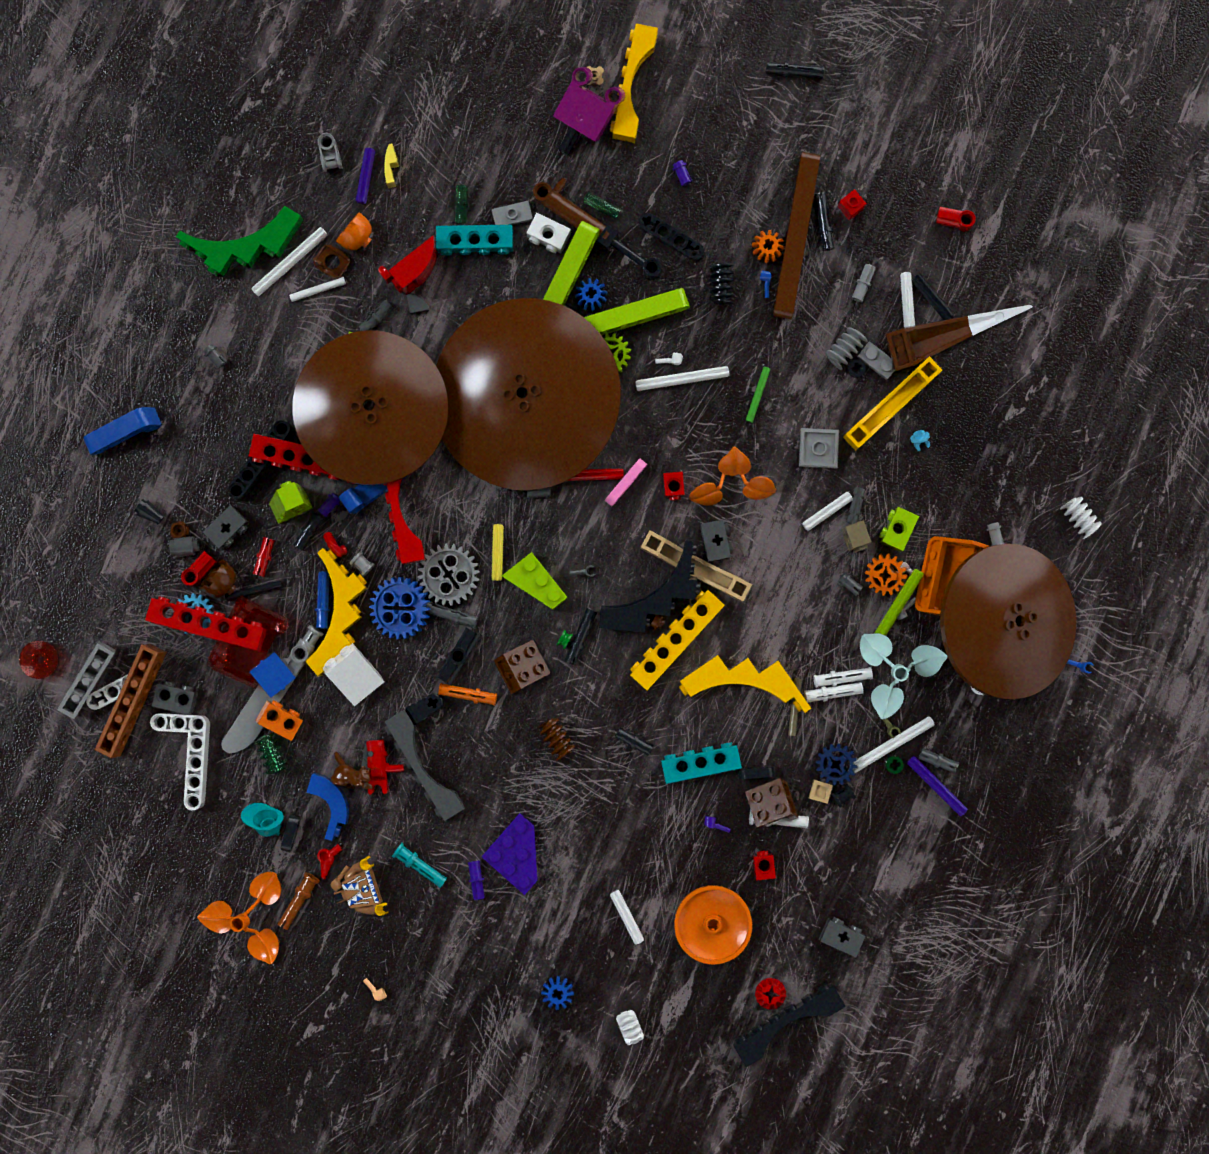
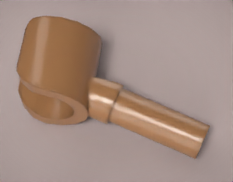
M347 865L337 878L331 882V887L335 892L342 887L340 880L350 869Z

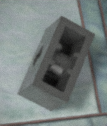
M230 505L203 533L219 549L223 550L224 548H229L234 543L233 539L238 534L242 535L248 529L247 525L249 522L235 507ZM226 525L230 526L229 529H230L231 531H230L229 533H228V532H225V531H226V528H225Z
M724 520L700 524L707 562L731 558L730 554L733 553L732 543L727 540V535L730 534L728 524H724ZM715 536H718V539H722L719 546L712 542Z
M834 917L833 920L827 919L819 940L842 952L857 957L866 936L861 933L862 929L851 925V928L844 925L843 920ZM845 931L847 938H842L841 940L838 935L839 933L843 934Z

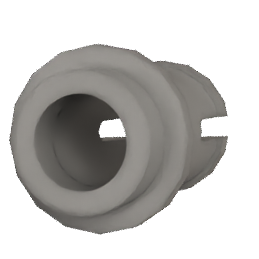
M998 522L987 525L988 529L986 530L989 531L992 545L1004 544L1000 531L1001 525L999 526Z

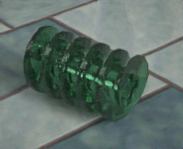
M275 732L258 738L254 743V746H261L257 753H264L259 758L260 760H266L262 766L269 767L265 774H275L289 768L283 767L287 760L280 759L284 752L278 753L282 746L275 745L279 740L278 738H272Z

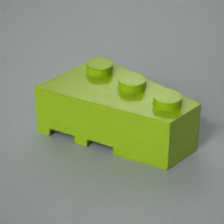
M291 481L281 484V488L276 490L269 503L278 524L313 509L305 489L296 482L292 483Z
M532 552L502 575L503 578L552 610L568 599Z

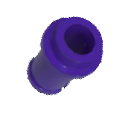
M683 160L674 163V168L672 169L676 172L681 186L692 182L686 168L687 164Z
M334 492L331 495L328 494V498L317 510L327 517L336 505H340L339 502L341 500L338 498L339 496Z

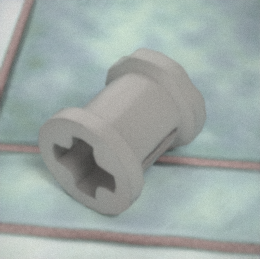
M359 552L349 563L354 565L363 577L375 566L374 563H370L363 556V552Z

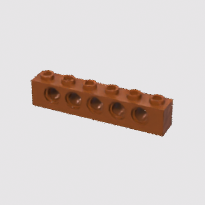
M141 644L96 745V751L110 758L121 756L167 654L166 651L152 644Z

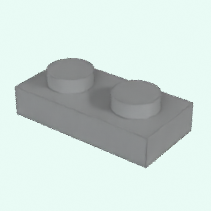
M870 341L857 356L858 359L885 380L895 371L892 359Z

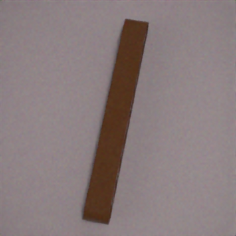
M801 152L773 317L791 320L793 317L821 155Z

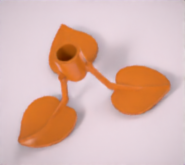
M734 446L718 464V469L722 472L719 485L716 487L714 483L701 484L690 493L689 499L701 505L710 506L717 504L723 497L720 489L722 488L725 475H741L746 485L742 490L743 494L750 499H765L773 495L777 489L772 480L763 476L754 477L748 482L744 474L750 471L751 462L743 452Z
M264 872L254 878L250 884V895L258 899L247 911L232 917V909L226 902L215 901L209 904L197 918L205 927L216 933H226L231 929L234 932L244 930V932L255 933L256 935H252L248 940V951L254 958L271 965L278 955V937L268 928L263 929L260 933L258 930L248 928L250 919L247 916L260 901L270 905L278 901L281 896V885L275 872Z

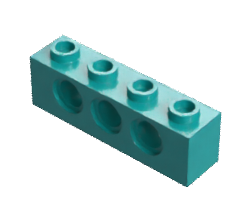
M436 226V249L441 255H452V252H460L461 255H471V252H479L480 255H489L490 252H498V254L502 255L509 254V252H513V226ZM495 236L499 238V241L496 244H491L489 239ZM454 237H459L461 239L460 243L457 245H453L451 243V240ZM478 237L480 241L474 245L470 243L471 238Z
M732 742L721 744V748L714 749L713 746L704 747L702 752L695 753L694 750L683 752L684 756L676 757V754L664 756L665 759L661 760L666 784L742 768L737 745H732ZM717 753H723L725 756V760L721 764H717L714 760ZM698 757L706 759V765L702 768L697 767L695 764ZM679 761L687 763V769L683 772L678 771L676 768Z

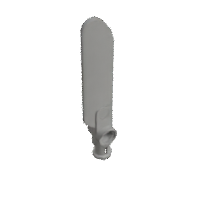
M312 625L308 626L309 630L303 639L300 638L296 646L292 648L289 657L281 659L295 677H297L306 660L311 656L315 649L314 645L319 637L324 635V633ZM299 648L305 651V657L303 659L297 656V650ZM293 681L285 687V690L279 691L272 698L258 685L221 743L222 749L227 753H235L253 743L263 729V726L257 724L255 720L266 700L270 702L275 700L280 703ZM271 710L267 713L268 719L271 717L275 710Z

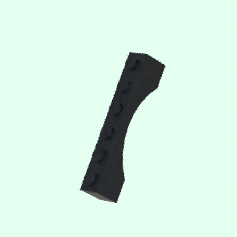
M823 984L815 994L811 995L809 993L801 998L802 1002L797 1005L793 1003L784 1009V1013L771 1016L768 1019L769 1022L764 1025H756L748 1035L742 1034L738 1036L733 1046L745 1067L763 1058L771 1039L788 1023L806 1016L821 1015L830 1017L846 1007L833 984Z

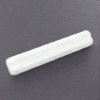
M904 272L900 275L904 327L915 325L911 273Z
M849 492L844 493L802 523L807 531L811 530L853 500Z
M620 891L612 892L610 897L634 944L643 942L644 938Z

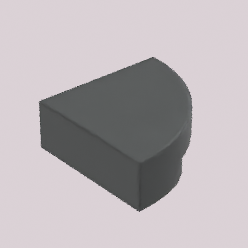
M407 294L410 314L429 311L426 302L421 297Z

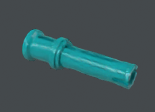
M402 842L392 855L393 858L396 857L405 863V867H412L439 888L447 879V877L418 858L416 852L413 853L404 847Z

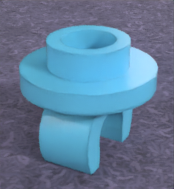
M918 430L913 433L910 439L918 451H920V444L922 442H925L927 448L930 447V442L928 441L930 435L928 432Z

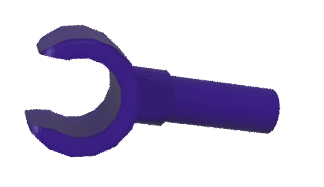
M705 817V826L720 829L727 833L730 832V828L715 824L716 817Z

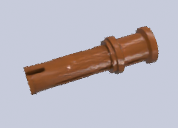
M304 873V879L295 888V896L277 923L280 927L285 923L283 926L285 930L289 929L305 899L311 897L312 889L320 882L317 877L310 873Z

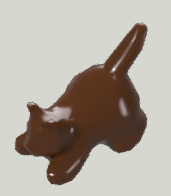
M338 752L334 753L335 760L339 766L335 768L334 774L331 777L333 785L343 786L346 789H354V787L373 789V786L368 783L371 780L369 773L371 768L366 769L365 766H362L357 771L352 766L346 764Z

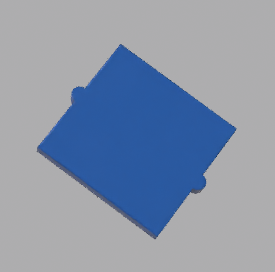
M275 652L264 661L261 660L260 664L250 671V674L270 698L279 691L285 690V687L296 678Z

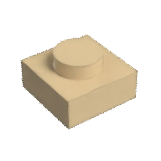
M813 779L808 798L828 804L833 785Z

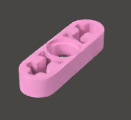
M640 458L607 496L605 501L610 506H613L648 464Z

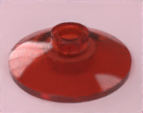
M32 641L22 649L19 656V664L27 676L34 679H42L50 676L55 671L58 664V655L55 648L48 642ZM40 656L44 659L42 663L38 662Z

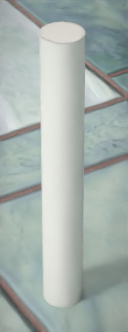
M344 277L290 294L289 296L293 302L345 285L346 282Z

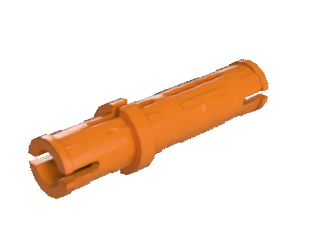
M440 683L438 695L474 701L475 704L480 702L495 706L497 700V693L484 692L479 688L474 690Z

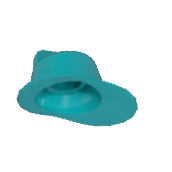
M253 803L243 809L241 813L243 823L254 828L258 834L264 837L278 836L280 834L281 822L284 818L282 811L264 803Z

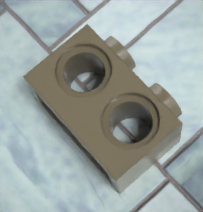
M864 520L841 529L848 551L854 550V553L868 548L867 544L871 543Z

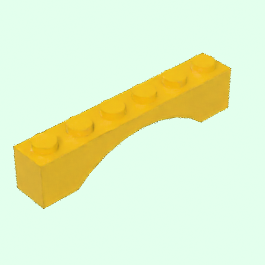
M636 23L635 30L631 29L629 41H632L631 48L627 47L625 59H628L627 66H623L621 77H624V82L619 84V87L625 92V99L617 106L614 114H617L615 121H611L610 132H613V139L635 143L639 119L631 101V86L640 65L654 53L658 35V28Z
M929 356L851 428L843 438L856 451L931 382L942 369Z

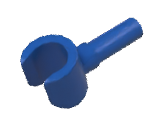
M762 270L760 280L765 281V298H769L771 273Z
M1070 659L1066 663L1080 668V671L1083 673H1092L1086 671V665L1094 666L1091 662L1080 663Z

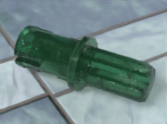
M456 185V202H454V206H456L455 222L458 224H465L467 221V207L469 203L467 202L468 186Z
M590 192L586 194L584 203L599 210V213L603 212L616 220L621 208L606 201L607 199L603 200Z

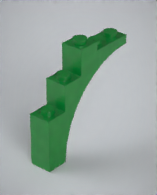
M284 206L278 215L264 228L237 240L207 241L192 237L180 230L176 238L180 241L179 245L187 250L192 248L196 251L195 255L205 260L204 264L208 267L207 271L215 276L220 274L224 277L234 260L244 267L246 264L252 267L263 249V252L271 257L275 255L280 258L304 219L298 213Z

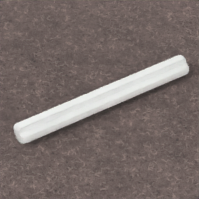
M321 227L318 228L252 287V291L257 296L265 292L327 236L325 230Z
M724 366L637 380L635 384L637 391L724 378L729 376V368Z
M927 717L858 758L854 762V765H857L858 768L853 769L855 773L930 729L935 725L931 717Z

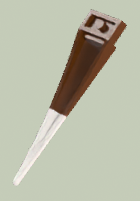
M1032 305L902 327L901 329L885 333L894 370L897 371L916 365L929 356L931 357L983 330L1032 308Z

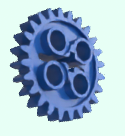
M398 577V580L391 578V582L385 580L384 585H378L380 591H373L376 598H370L374 602V605L369 606V608L374 609L370 616L376 617L372 623H379L376 629H383V635L389 633V638H394L396 635V639H401L402 636L404 639H407L409 634L411 636L416 635L415 630L417 632L422 631L420 625H426L423 619L430 617L425 614L426 611L431 610V608L426 607L430 600L424 599L427 593H421L423 586L416 588L417 581L411 583V578H406L405 581L403 577ZM390 594H393L394 600L392 603L389 601L388 598ZM408 594H410L412 597V602L410 604L407 602L406 599ZM384 606L415 607L416 609L414 611L385 609ZM389 613L393 615L392 622L388 620ZM408 613L411 615L410 623L406 621V615Z

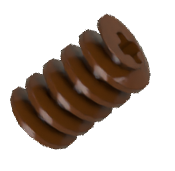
M559 718L550 719L537 727L543 728L539 733L540 735H547L543 741H550L547 748H554L551 754L559 755L555 761L571 753L575 747L574 744L568 745L571 738H564L567 732H560L563 725H556Z

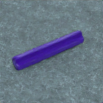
M365 148L356 195V201L360 204H366L375 157V150L372 148Z

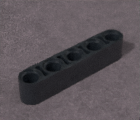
M279 420L274 423L266 437L288 441L293 434V428L288 422ZM286 425L287 432L279 434V428ZM266 446L264 449V454L268 457L274 456L276 452L275 448L268 450ZM250 457L230 483L227 489L228 495L237 501L244 500L271 465V461L265 460L262 465H257L256 462L252 461V457ZM252 471L253 478L250 481H246L245 474ZM236 487H241L242 493L239 496L234 495Z

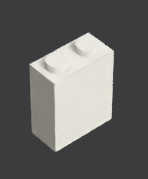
M353 643L350 646H345L339 655L329 659L323 667L327 677L354 706L384 683L379 672Z

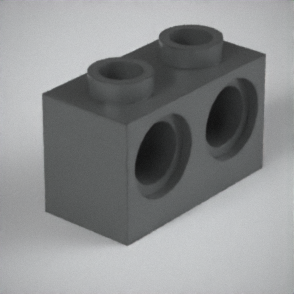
M168 681L156 685L152 702L153 707L193 715L198 697V692L193 691V687L182 685V688L174 687L175 683ZM165 690L170 692V698L167 701L162 697ZM184 694L189 697V702L186 705L181 702V697Z

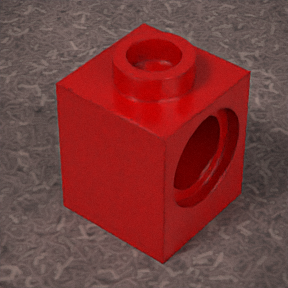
M854 189L839 201L837 207L850 221L865 208L867 203Z
M683 471L663 473L665 498H669L670 501L681 500V496L685 495ZM671 482H676L679 484V490L673 492L669 489L668 485Z
M758 851L757 855H753L755 879H775L773 854H768V851ZM767 860L769 867L766 870L759 869L760 861Z

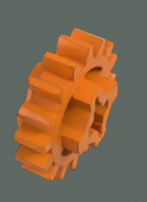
M889 553L886 555V558L880 554L879 560L875 557L872 559L874 564L868 563L867 567L870 570L865 571V574L869 575L866 578V582L871 581L869 588L875 587L876 594L881 590L883 596H885L887 591H889L890 595H893V589L899 592L900 587L898 585L904 586L905 582L902 579H906L907 575L903 574V572L907 568L901 567L903 561L897 562V556L891 559ZM884 562L881 569H875L878 564ZM891 564H893L898 569V571H895L891 567ZM887 568L888 574H891V576L885 582V576L881 573ZM874 578H878V580L881 582V585H879ZM898 580L894 585L889 587L890 581Z

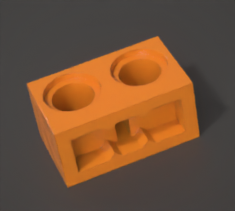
M266 700L255 721L257 724L292 741L303 722L299 717L300 713L293 709L289 711L283 709V705L275 700L272 702ZM271 710H275L276 716L272 719H268L267 713ZM287 719L293 720L291 727H284V722Z

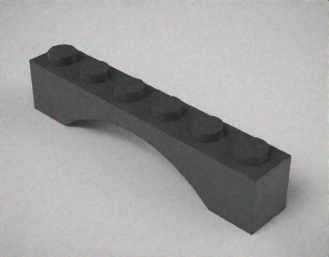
M404 709L386 720L384 728L389 736L393 735L396 740L394 743L399 753L403 752L406 759H404L407 767L409 769L413 768L416 773L414 778L419 786L423 785L426 792H424L427 800L433 802L436 806L434 811L438 818H443L446 821L465 809L466 807L457 792L437 783L422 766L415 746L416 725L411 720L407 711Z

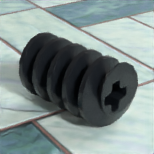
M719 263L710 266V270L713 272L710 274V278L713 279L710 281V286L713 288L709 292L713 295L709 297V300L714 302V304H733V301L728 300L729 297H733V294L728 292V290L734 288V286L728 285L729 282L734 281L733 278L728 277V275L734 274V271L729 270V267L734 266L732 264Z

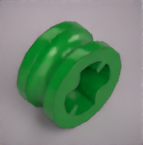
M564 630L556 645H562L563 649H565L573 634H567V631Z

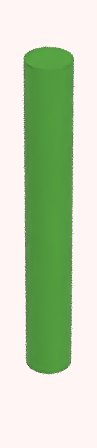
M763 367L745 420L747 422L753 423L770 372L768 367Z

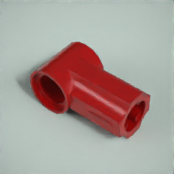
M939 207L936 224L958 228L961 231H969L973 227L976 217L969 210L959 211ZM967 217L971 223L965 225L962 223L961 218Z
M204 551L188 569L182 572V582L192 588L199 586L202 579L217 564V561ZM194 573L196 576L195 580L192 583H188V575Z

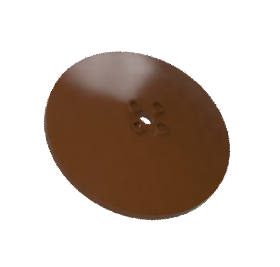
M357 331L328 342L306 363L294 390L292 405L293 421L304 449L326 472L354 484L381 485L395 482L414 473L434 454L447 426L448 397L439 370L430 357L417 345L401 336L388 332ZM368 400L375 403L374 408L370 411L364 409V403Z
M998 544L975 552L956 569L944 592L940 612L943 645L952 666L960 677L972 688L987 696L999 699H1020L1042 691L1064 669L1075 641L1076 609L1067 581L1050 559L1035 549L1024 545ZM1017 616L1021 619L1019 626L1015 622Z

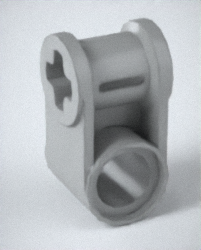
M330 133L321 134L318 138V146L323 171L327 172V169L337 167L342 169V161L336 140ZM325 140H332V144L329 147L323 146Z

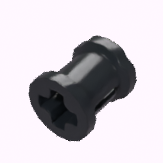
M847 783L844 785V788L836 793H831L839 808L848 800L856 798Z

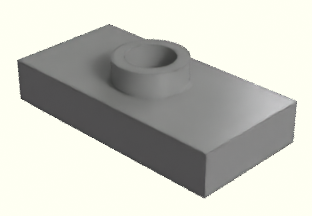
M529 201L492 209L495 225H515L533 220Z

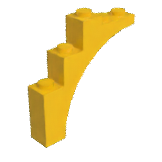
M324 548L318 552V555L326 565L332 581L334 610L331 624L324 640L318 649L306 660V663L317 676L325 673L323 667L329 659L335 658L345 646H350L355 642L349 633L345 634L344 632L362 617L359 615L361 613L360 609L355 604L351 605L350 603L368 589L365 586L367 582L361 574L357 576L355 573H352L348 577L349 571L343 564L339 566L335 561L337 559L335 554L330 549L327 551Z

